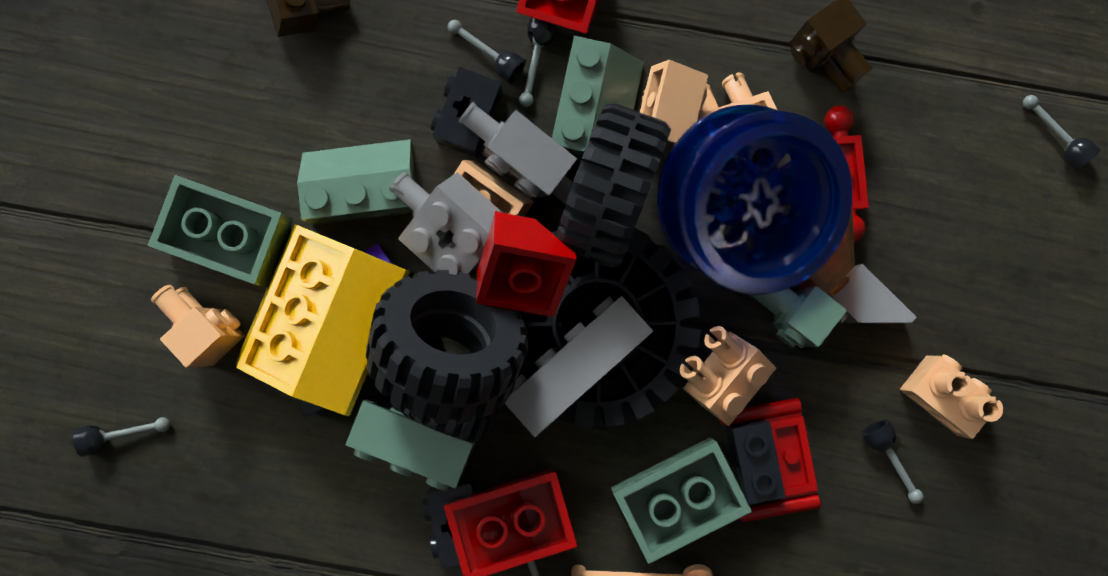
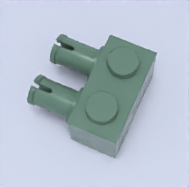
M773 274L767 279L763 277L749 294V296L755 298L775 314L774 320L771 323L778 330L775 335L792 348L795 345L801 348L819 347L847 311V309L819 287L804 288L794 293L776 279Z

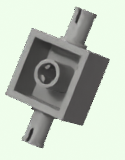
M472 102L458 121L485 141L484 146L486 148L482 154L487 159L484 163L500 176L507 173L516 180L514 187L528 198H541L553 194L566 204L573 182L566 177V174L577 158L517 110L512 113L505 123L501 121L499 124Z
M406 172L400 174L392 183L393 185L389 187V191L394 193L414 211V218L398 239L434 272L437 270H449V274L458 275L459 272L470 274V276L477 272L495 211H501L458 172L436 186L430 195L411 179Z

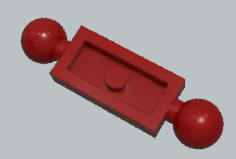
M837 105L830 108L824 117L825 127L829 132L833 133V137L821 140L828 213L841 212V217L835 225L837 237L843 242L854 243L859 241L865 233V223L861 217L856 215V210L869 208L862 136H848V131L854 124L853 112L846 106Z

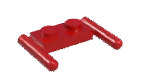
M798 397L744 407L743 411L730 424L735 425L762 419L771 423L786 497L777 501L750 505L749 507L752 512L740 517L739 519L742 522L821 508L804 417L801 414L802 408ZM719 419L720 423L723 426H728Z

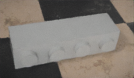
M610 296L592 311L597 318L586 327L581 322L578 323L563 337L568 343L556 353L550 348L534 363L539 369L527 379L521 374L517 378L513 391L509 394L505 404L534 437L653 332L622 296L616 301H613Z

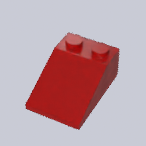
M551 468L513 479L444 505L463 576H488L577 547L557 474Z

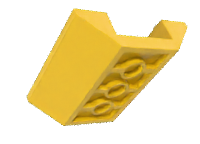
M294 224L237 357L236 368L292 397L342 415L350 416L368 373L366 347L376 304L380 302L381 295L388 288L407 277L410 271Z

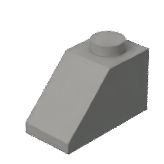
M863 264L851 267L826 292V294L847 309L846 313L839 320L841 323L844 321L846 323H912L917 318Z

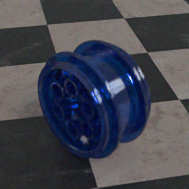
M755 104L733 105L721 108L701 118L686 130L668 154L659 179L657 193L658 215L663 232L673 250L681 259L702 272L714 283L742 294L763 295L776 293L793 287L810 277L836 251L846 232L851 215V173L839 144L829 132L815 121L796 113L778 111L767 106ZM760 149V159L754 165L752 162L753 155ZM788 153L791 161L775 169L777 164ZM739 181V186L736 189L733 188L734 185ZM730 194L734 195L733 200L735 205L733 206L730 202ZM709 195H711V201L707 206ZM782 204L791 205L787 217L781 214L786 208ZM732 224L730 232L723 236L724 227ZM747 234H751L754 248L746 251Z

